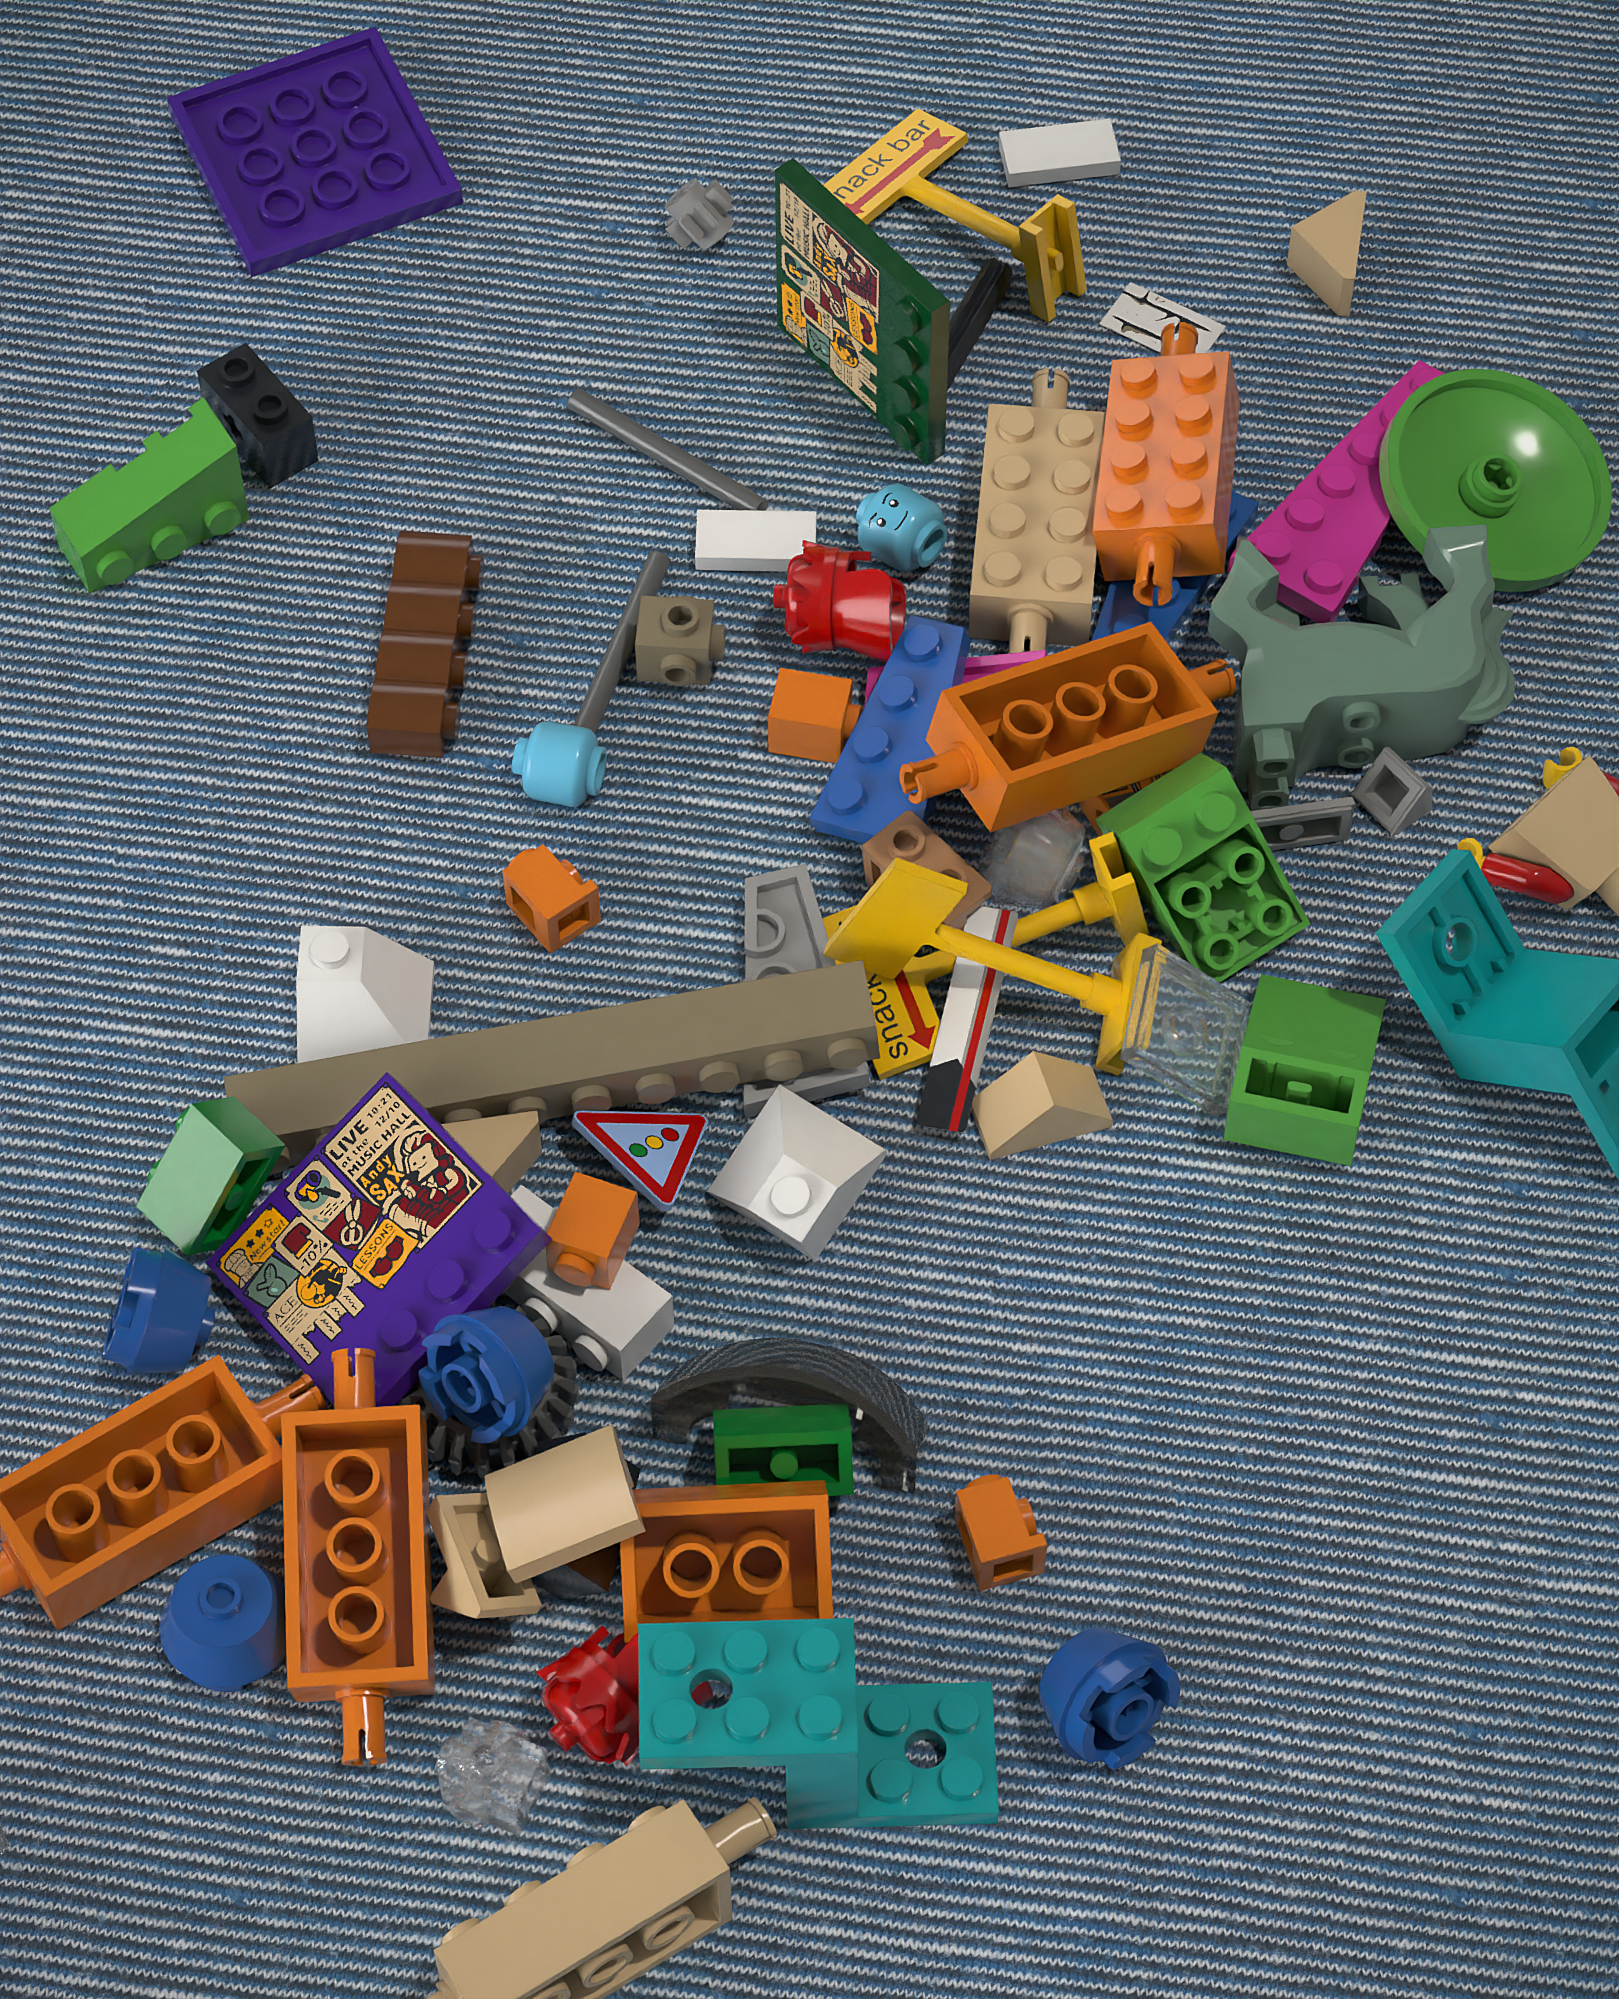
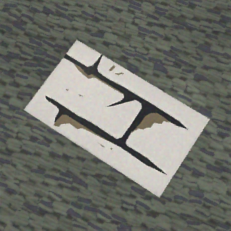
M1132 282L1129 283L1099 323L1159 353L1161 352V331L1170 323L1175 325L1174 340H1178L1180 322L1190 324L1197 330L1199 335L1195 353H1207L1226 327Z

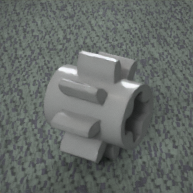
M694 178L678 189L665 204L664 208L672 216L666 221L668 226L665 230L683 249L695 241L702 250H706L716 244L733 226L735 221L727 212L733 208L731 202L734 199L716 179L704 188Z

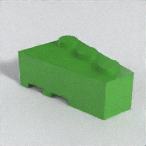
M204 397L188 408L193 417L163 438L156 431L144 439L142 442L147 450L118 471L112 464L108 465L49 508L58 545L89 594L105 586L118 584L133 573L159 561L172 559L185 549L216 535L226 534L237 525L250 520L237 446Z

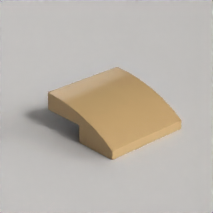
M612 1424L484 1476L491 1515L507 1572L515 1584L646 1531L632 1491L634 1484L616 1430Z

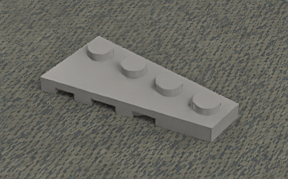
M806 863L745 879L744 949L746 959L744 982L836 965L835 959L823 955L825 944L829 939ZM864 1062L851 1069L830 1067L803 1072L799 1076L785 1081L764 1079L745 1083V1117L759 1115L779 1084L808 1102L869 1087L870 1080L866 1063Z

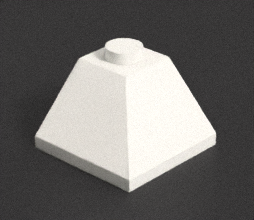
M301 926L296 977L298 1063L428 1040L430 1038L434 961L367 927Z
M779 1084L707 1192L816 1261L887 1155V1151Z

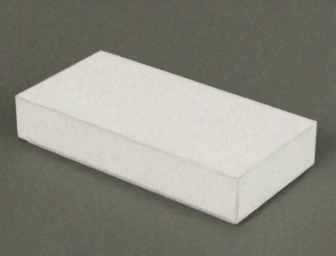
M1111 119L999 132V149L1008 187L1120 174L1121 159Z
M697 510L696 570L788 572L790 560L797 555L803 554L802 540L816 543V511Z

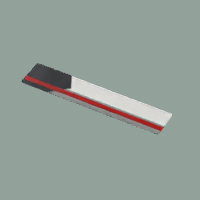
M979 906L967 916V924L964 926L963 931L1011 948L1018 913ZM957 956L916 1120L917 1125L960 1133L966 1131L1004 972Z

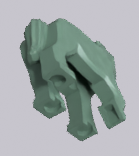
M1486 524L1429 528L1422 557L1430 573L1442 583L1448 592L1431 607L1428 606L1421 592L1418 573L1400 574L1402 585L1379 586L1378 576L1360 577L1357 605L1365 620L1374 621L1378 624L1341 621L1300 626L1299 612L1277 600L1280 573L1249 540H1241L1231 571L1211 603L1208 632L1216 642L1238 660L1243 668L1234 713L1233 771L1238 790H1248L1251 810L1288 806L1290 796L1288 787L1295 786L1303 773L1317 767L1343 766L1345 768H1360L1374 763L1385 747H1390L1402 760L1417 759L1446 752L1465 739L1470 724H1484L1495 719L1507 708L1514 698L1516 679L1508 661L1500 651V639L1504 627L1513 616V611H1503L1499 607H1492L1495 583L1490 572L1487 555Z

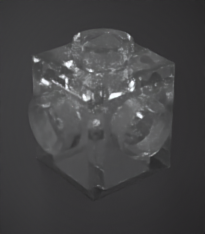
M469 1717L459 1738L453 1735L447 1738L438 1755L434 1774L439 1776L443 1804L448 1806V1811L455 1818L478 1828H484L489 1823L520 1836L550 1776L546 1748L529 1742L527 1735L523 1731L507 1722L492 1720L489 1725L472 1717Z

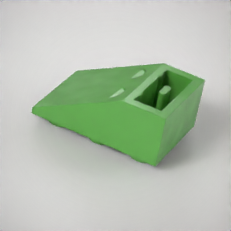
M1201 752L1095 819L1103 835L1113 831L1126 874L1131 872L1138 894L1204 991L1209 990L1310 925L1305 912L1227 767Z
M1261 974L1238 1059L1228 1104L1223 1140L1351 1166L1386 999Z

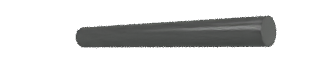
M581 388L576 389L571 394L567 404L570 410L735 509L766 511L768 506L767 499Z
M651 551L648 554L574 721V726L588 728L596 735L635 646L641 595H657L671 563L670 558L666 554L659 551Z

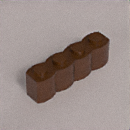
M403 530L399 532L394 555L392 580L386 602L384 628L380 638L375 679L372 685L368 708L367 735L370 753L444 758L448 739H458L461 707L460 703H453L456 689H466L469 668L468 653H461L463 641L473 640L476 629V604L469 603L471 591L482 590L484 578V556L474 554L472 535Z

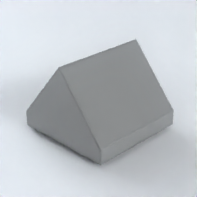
M1385 747L1351 793V796L1392 835H1397L1433 809L1432 787L1390 747Z

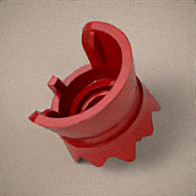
M802 540L803 554L793 557L788 564L787 584H775L773 592L774 608L785 609L784 625L787 634L792 637L791 642L802 646V654L825 650L837 651L838 648H848L887 663L905 627L907 607L905 586L900 580L889 577L886 572L879 569L857 570L856 561L871 562L872 552L846 551L841 547H830Z
M601 1626L580 1646H573L563 1656L536 1671V1673L547 1682L542 1692L543 1704L558 1721L548 1731L554 1741L566 1752L575 1744H578L593 1761L611 1764L618 1759L627 1767L639 1751L638 1633L628 1643L624 1642V1632L618 1634L606 1649L603 1650L598 1644L610 1633L604 1626ZM708 1681L697 1685L691 1694L693 1701L699 1706L713 1699V1691Z

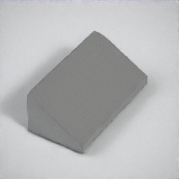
M1353 797L1250 812L1271 851L1349 839L1355 803Z

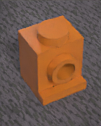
M544 844L536 849L530 848L522 851L510 862L508 867L502 870L506 904L550 954L601 922L598 886L591 879L583 883L576 868L566 859L559 862Z
M998 1474L985 1475L971 1481L964 1489L956 1491L955 1523L979 1591L1045 1573L1047 1543L1044 1534H1037L1036 1522L1030 1503L1026 1497L1016 1499L1009 1477L1003 1478Z

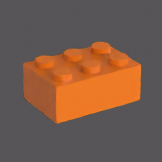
M825 1480L632 1489L646 1531L620 1541L625 1643H628L638 1633V1624L833 1618L829 1503Z

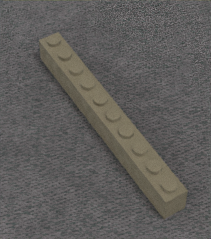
M861 960L225 1076L224 1084L226 1097L234 1096L285 1144L282 1153L269 1174L271 1175L283 1172L289 1166L299 1165L386 1072L397 1079L440 1124L536 1110L539 1124H541L546 1119L573 1115L576 1111H607L612 1107L639 1102L659 1104L677 1095L704 1090L712 1093L725 1092L733 1089L738 1084L764 1079L785 1081L808 1071L830 1067L851 1069L863 1064L865 1061L879 1059L880 1053L864 963Z

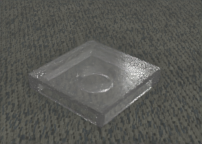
M1154 944L1142 951L1120 1058L1212 1116H1219L1228 1111L1230 1094L1246 1031L1251 1002L1160 944Z

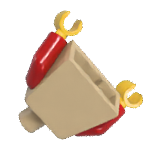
M1566 747L1561 750L1559 765L1550 759L1544 761L1542 779L1544 786L1548 790L1488 846L1492 853L1486 857L1483 856L1482 846L1474 838L1462 839L1457 844L1458 850L1471 851L1485 878L1491 885L1554 905L1557 904L1565 909H1570L1595 891L1615 914L1619 916V779L1600 770L1590 756L1582 761V754L1575 747Z

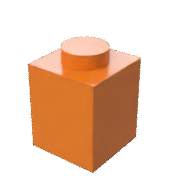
M780 668L768 714V752L837 763L846 741H848L862 713L861 705L852 704L853 679Z
M575 1172L547 1231L553 1238L545 1247L548 1270L554 1271L561 1279L576 1286L584 1287L593 1284L610 1290L640 1225L637 1192Z

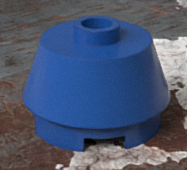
M163 1246L160 1251L134 1247L122 1278L124 1284L119 1295L115 1313L110 1318L102 1356H105V1360L126 1367L127 1375L184 1371L190 1361L195 1345L205 1347L212 1329L216 1309L207 1306L211 1278L166 1246Z
M499 1306L446 1316L438 1322L434 1332L426 1337L421 1344L427 1347L428 1365L419 1370V1378L428 1400L444 1421L455 1415L465 1426L472 1429L470 1440L473 1442L490 1443L501 1436L507 1437L519 1433L526 1426L554 1380V1362L544 1337L527 1317L509 1307Z
M235 1555L211 1556L192 1565L180 1577L171 1591L160 1617L161 1644L171 1664L195 1684L218 1692L244 1690L243 1685L264 1677L274 1668L275 1671L278 1670L287 1658L285 1583L265 1567Z
M1101 1627L1084 1630L1062 1645L1046 1666L1039 1685L1040 1702L1063 1750L1070 1757L1077 1760H1085L1089 1764L1091 1762L1103 1761L1111 1769H1117L1131 1763L1156 1742L1147 1732L1158 1720L1165 1704L1176 1710L1180 1698L1178 1674L1167 1664L1166 1657L1158 1646Z

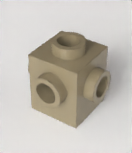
M641 595L635 641L637 681L665 682L673 686H686L690 684L710 685L712 662L724 661L726 626L715 624L714 600L697 599L686 595L675 597Z

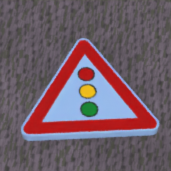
M576 1111L571 1124L612 1164V1168L615 1171H619L634 1185L636 1192H641L657 1209L666 1212L672 1209L704 1134L708 1119L699 1113Z

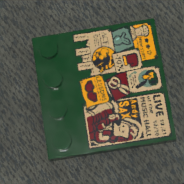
M792 158L775 169L777 326L889 430L893 440L900 448L905 451L911 450L920 460L929 465L945 454L950 300Z

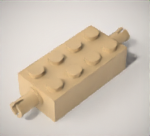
M1049 368L1039 370L1033 375L1031 406L989 403L970 590L968 636L974 639L1009 641L1008 654L1045 650L1046 644L1079 646L1088 643L1090 637L1097 551L1092 529L1106 412L1067 409L1070 378L1059 369H1055L1052 389L1048 388Z
M755 1797L750 1798L746 1804L704 1829L684 1799L668 1809H665L664 1806H656L645 1811L630 1824L628 1833L605 1847L602 1843H595L582 1849L567 1863V1870L543 1884L541 1881L535 1880L519 1887L506 1899L504 1908L481 1922L477 1918H472L452 1928L443 1937L442 1945L433 1950L440 1981L436 1983L438 1991L425 1999L606 1998L733 1919L730 1868L728 1865L766 1841H771L777 1837V1831L770 1816Z

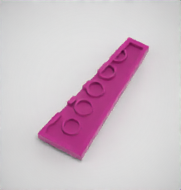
M1418 360L1246 539L1280 573L1277 592L1278 601L1317 623L1335 621L1356 586L1363 567L1369 557L1372 558L1381 544L1384 532L1390 522L1394 521L1384 499L1379 474V455L1385 431L1392 418L1416 389L1445 373ZM1237 549L1231 554L1227 570L1229 573L1234 564Z

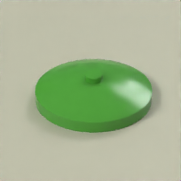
M1464 369L1440 375L1420 386L1407 398L1385 431L1379 455L1380 483L1388 509L1401 532L1413 547L1423 555L1429 528L1486 524L1487 555L1490 572L1495 583L1494 591H1531L1541 589L1564 579L1575 571L1591 554L1607 528L1612 505V487L1607 463L1599 444L1587 425L1574 410L1552 392L1530 380L1511 373L1490 369Z

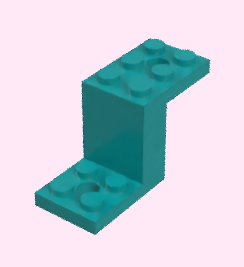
M1452 849L1376 932L1377 937L1460 1079L1569 1094L1619 1180V959L1525 949L1471 851ZM1453 926L1455 929L1452 938L1453 952L1449 955L1446 949V939L1449 930Z
M854 1618L638 1624L640 1770L786 1766L787 1829L998 1824L999 1805L992 1682L856 1685ZM709 1680L720 1681L729 1687L732 1691V1696L725 1705L716 1709H706L697 1705L691 1697L697 1685ZM930 1740L937 1743L943 1749L945 1757L939 1765L923 1769L911 1764L905 1752L916 1741Z

